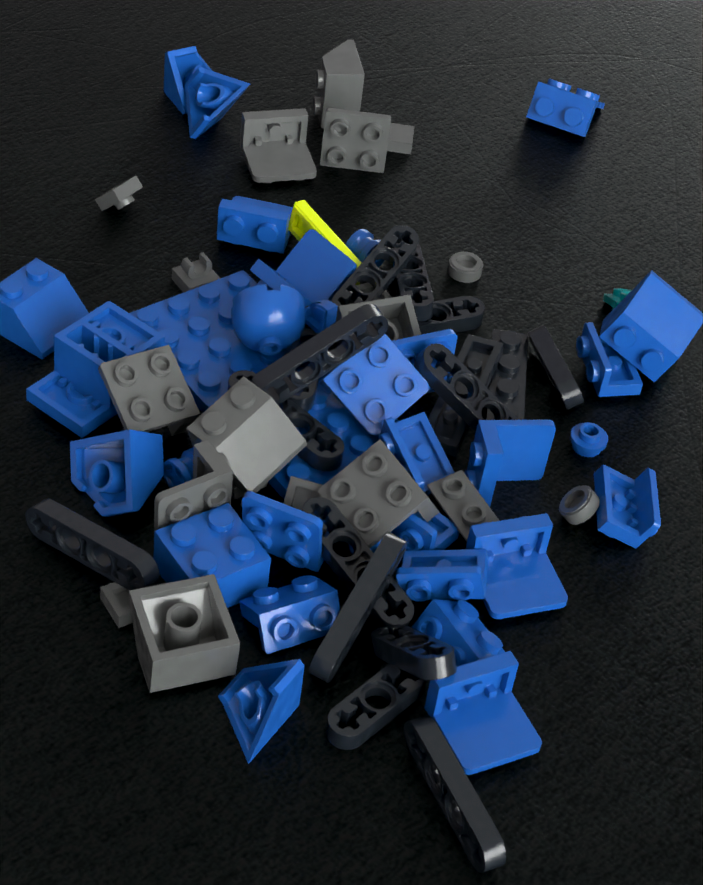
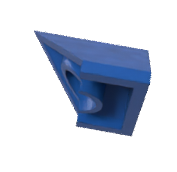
M196 46L167 51L165 53L164 93L182 115L187 114L186 82L198 67L211 70L198 54Z
M198 67L185 84L190 138L196 139L221 120L248 88L250 83Z
M300 659L243 668L218 695L248 764L300 705L305 668Z

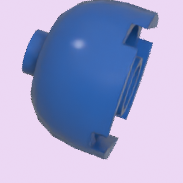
M260 284L246 288L235 295L233 307H231L232 324L235 335L244 346L265 355H275L292 346L293 342L298 341L305 329L304 297L297 290L289 286L279 285L280 291L267 290V284Z

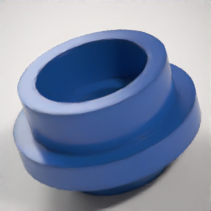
M580 423L572 428L570 441L573 450L577 454L584 457H595L606 448L608 435L603 428L595 423Z

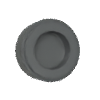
M458 252L450 257L448 274L454 280L472 283L480 279L483 261L477 255L470 252Z
M587 485L577 486L562 498L559 512L568 523L577 525L594 515L599 507L600 499L591 487Z

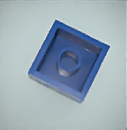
M229 503L154 531L153 559L158 566L159 574L166 583L214 574L227 608L238 604L241 599L253 596L254 591L268 587L271 557Z

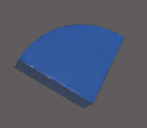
M323 299L312 303L309 307L305 308V323L317 334L336 322L338 306L329 300Z

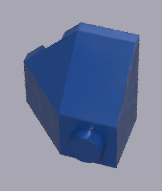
M129 429L70 441L71 482L79 491L86 492L95 502L94 508L102 516L109 517L138 512L164 475L162 435Z

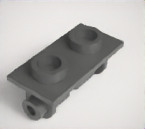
M463 470L427 485L431 494L466 542L471 525L500 521Z

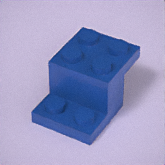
M107 301L54 335V371L26 389L27 401L83 438L117 415V411L98 370L101 363L165 346V336L116 304Z

